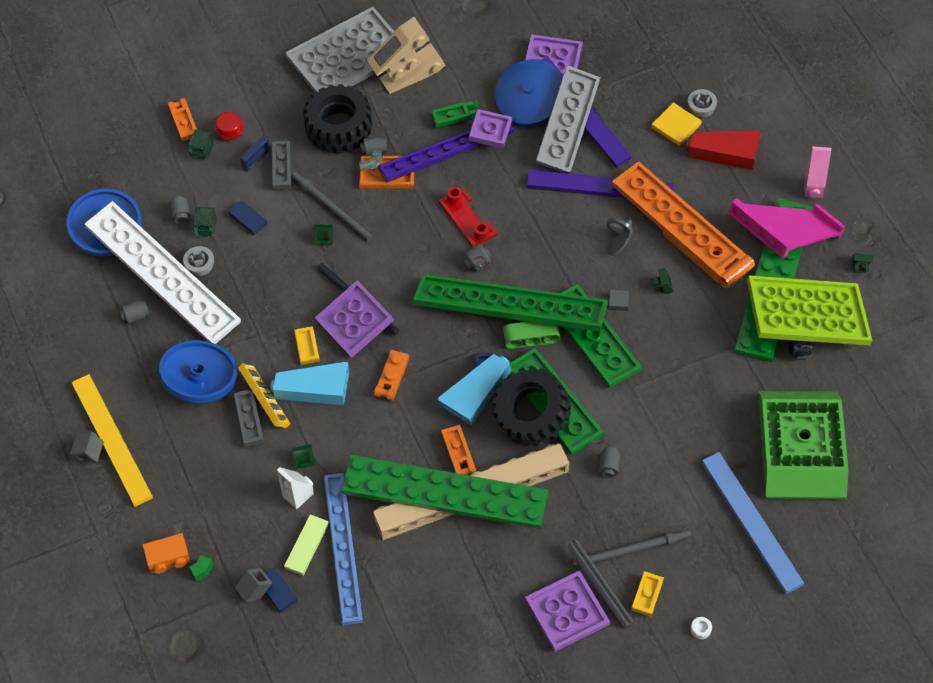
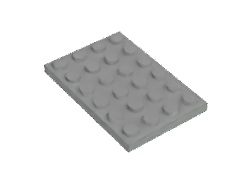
M371 7L285 52V55L314 92H319V89L322 87L328 88V85L338 86V84H343L344 87H352L376 74L367 59L394 33V30L376 9Z

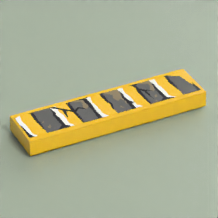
M242 363L238 367L239 371L274 426L287 428L290 425L289 420L255 367Z

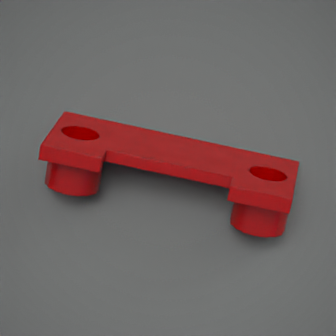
M451 187L447 191V196L439 199V203L470 245L473 247L497 236L498 233L491 223L481 222L467 204L472 201V198L464 188Z

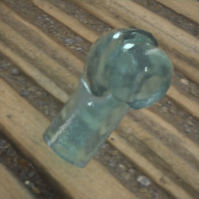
M374 150L370 160L359 161L360 170L377 168L383 159L381 151Z

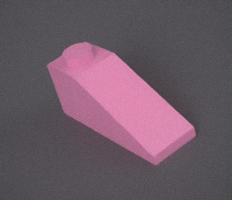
M812 147L805 176L804 197L823 198L831 148Z

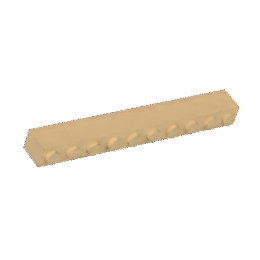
M559 443L557 445H548L543 450L537 452H529L521 458H512L502 465H493L488 470L474 472L470 476L532 486L568 473L569 461ZM397 503L389 506L384 505L373 511L374 520L382 540L453 515V513Z

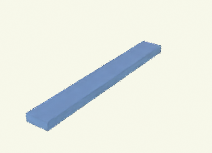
M720 452L702 460V465L784 593L788 594L804 585L803 580Z
M344 473L324 475L342 626L363 623L347 495L342 494Z

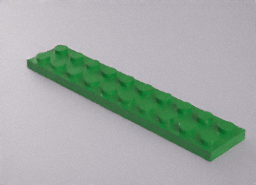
M777 198L775 207L813 210L812 206ZM764 244L755 276L794 279L802 247L790 250L788 256L782 259ZM749 297L734 353L772 363L778 339L758 338L753 308Z
M423 274L413 298V304L417 306L600 332L608 301L605 299Z
M351 455L342 487V494L541 529L548 489Z

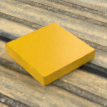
M673 102L652 123L651 128L676 145L681 146L701 125L702 121Z

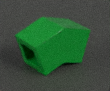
M200 555L197 563L189 567L196 582L209 575L213 562L212 559Z

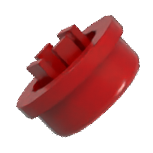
M223 112L216 118L214 128L219 138L233 140L243 133L244 125L238 114Z

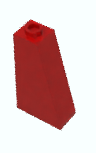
M761 131L693 133L692 140L688 139L687 142L688 158L753 170Z

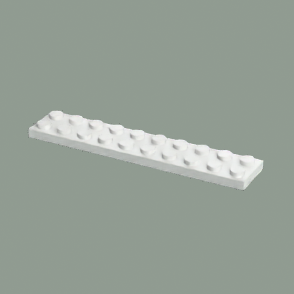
M113 201L85 223V228L208 342L216 344L241 322V319Z

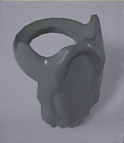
M618 218L607 220L608 229L615 234L610 247L611 254L617 255L621 253L629 243L633 233L632 220L628 222Z

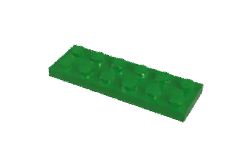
M578 284L562 292L563 294L587 297ZM605 318L603 319L600 332L563 327L609 389L642 370V366Z
M536 348L510 362V373H519L518 369L525 368L526 371L529 370V367H536L538 371L542 368L547 370L548 373L555 375L567 391L571 403V410H568L571 415L568 421L565 420L567 425L565 429L558 431L559 436L557 438L571 455L603 436L604 431ZM534 392L524 396L541 416L548 404L547 395L541 392Z

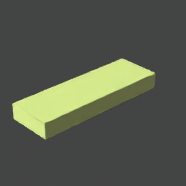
M313 515L309 516L284 565L286 570L304 576L329 525L328 521Z

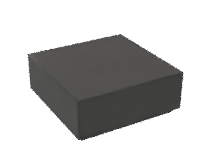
M610 290L609 309L628 310L629 291Z

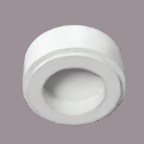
M697 617L692 621L691 633L697 639H705L711 634L712 624L705 617Z

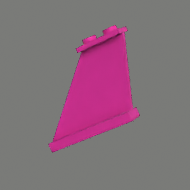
M736 198L732 201L728 213L782 259L788 256L790 250L832 237L840 239L845 228L839 220L818 204L814 206L813 210L744 204Z

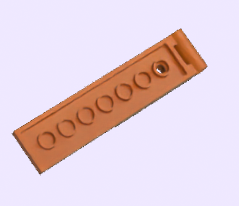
M639 161L612 181V186L663 230V236L724 288L730 287L755 266L753 259L749 255H746Z

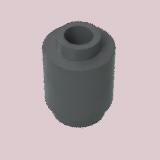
M385 137L364 138L363 142L360 143L361 153H365V156H373L387 152Z
M182 196L174 197L170 201L172 219L176 224H186L190 218L188 200Z
M144 300L122 306L123 310L120 311L123 322L127 321L128 324L144 319L146 315H149Z
M606 447L600 453L598 472L605 478H613L618 475L620 462L618 449Z

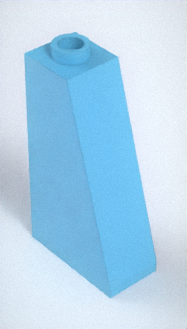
M491 355L438 398L440 407L472 426L494 396L496 388L501 386L500 382L506 379L511 372L510 362L503 356Z
M348 362L278 372L276 373L275 380L271 381L270 389L274 393L275 399L344 405L349 365Z

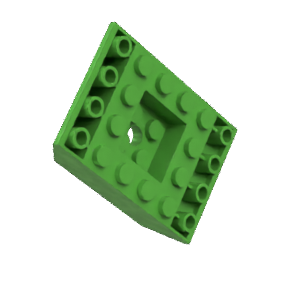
M758 391L765 498L846 499L848 461L842 399L837 392ZM807 433L810 438L802 439L799 434Z

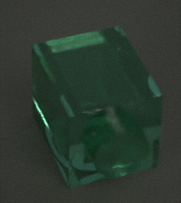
M194 129L188 144L190 157L198 160H208L214 145L211 132Z
M196 207L193 224L196 236H214L217 219L215 208Z

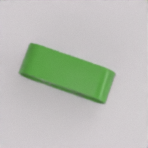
M520 322L503 327L505 344L509 349L553 344L560 340L559 328L556 325Z

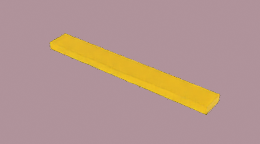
M90 374L73 381L72 385L99 438L104 441L103 446L134 507L153 499Z

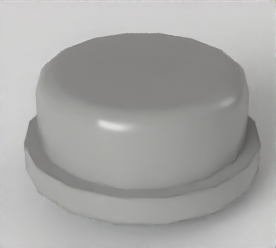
M695 90L688 97L690 112L697 117L704 118L710 116L717 106L716 96L708 90Z
M196 246L190 248L185 253L183 263L192 275L203 276L208 274L213 268L214 256L208 248Z

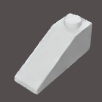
M284 468L277 469L283 498L295 509H298L314 494L312 481L307 476L303 477L298 472Z

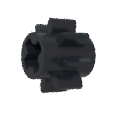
M790 341L788 345L789 354L793 355V358H796V360H806V356L812 352V344L810 341Z

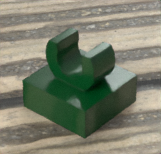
M314 224V244L332 245L333 225Z
M854 253L852 256V261L856 262L854 270L858 271V266L863 264L865 272H868V263H873L874 255Z
M666 268L659 269V277L651 279L655 291L664 289L666 294L674 292L671 278Z
M311 444L292 448L296 469L315 465Z

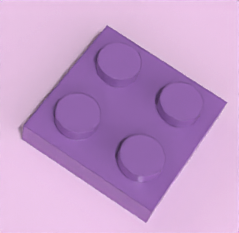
M478 109L469 134V141L504 149L512 117Z

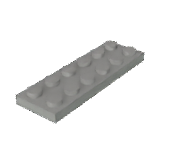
M568 65L566 66L535 163L570 174L601 77Z

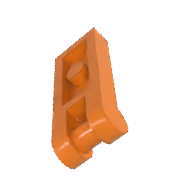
M185 97L174 103L173 101L168 102L169 110L182 142L192 139L193 136L195 138L199 137Z
M394 350L390 351L374 391L375 397L380 398L383 396L387 400L394 401L409 361V354Z
M457 425L441 430L455 473L471 475L476 472L461 426ZM467 464V468L461 469L460 465Z

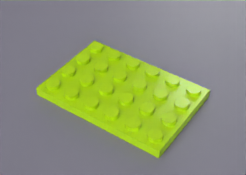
M748 276L747 284L758 338L871 345L873 340L858 283Z

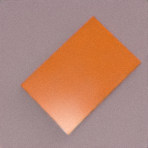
M361 156L359 188L414 189V172L386 183L378 170V166L402 156Z

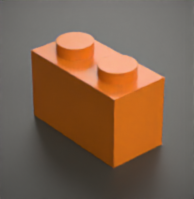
M183 533L143 544L151 574H161L167 569L181 568L191 563Z

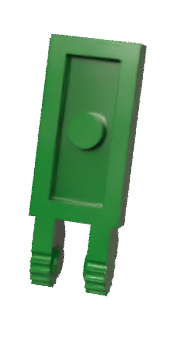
M475 100L432 110L431 116L435 127L440 128L470 119L474 120L480 104Z

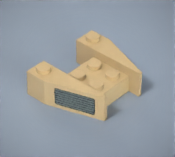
M415 17L399 26L367 59L377 76L386 70L387 73L379 79L390 94L432 76L446 66L431 43L416 53L415 50L423 46L430 39Z

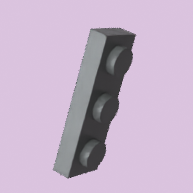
M290 140L272 142L273 190L292 189Z
M246 390L234 393L244 446L248 447L264 443L253 391Z

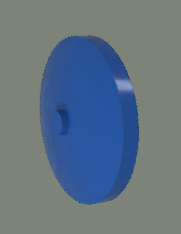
M538 59L520 61L509 67L499 78L495 89L496 104L502 115L512 117V123L515 125L532 127L549 121L563 77L555 66L546 61Z
M97 189L79 197L73 203L67 215V230L75 246L93 256H113L114 254L85 228V223L113 201L142 228L140 209L129 195L115 189Z
M192 340L176 344L163 354L159 363V379L162 386L171 395L187 402L206 403L218 400L232 390L237 378V365L233 356L223 347L207 341Z

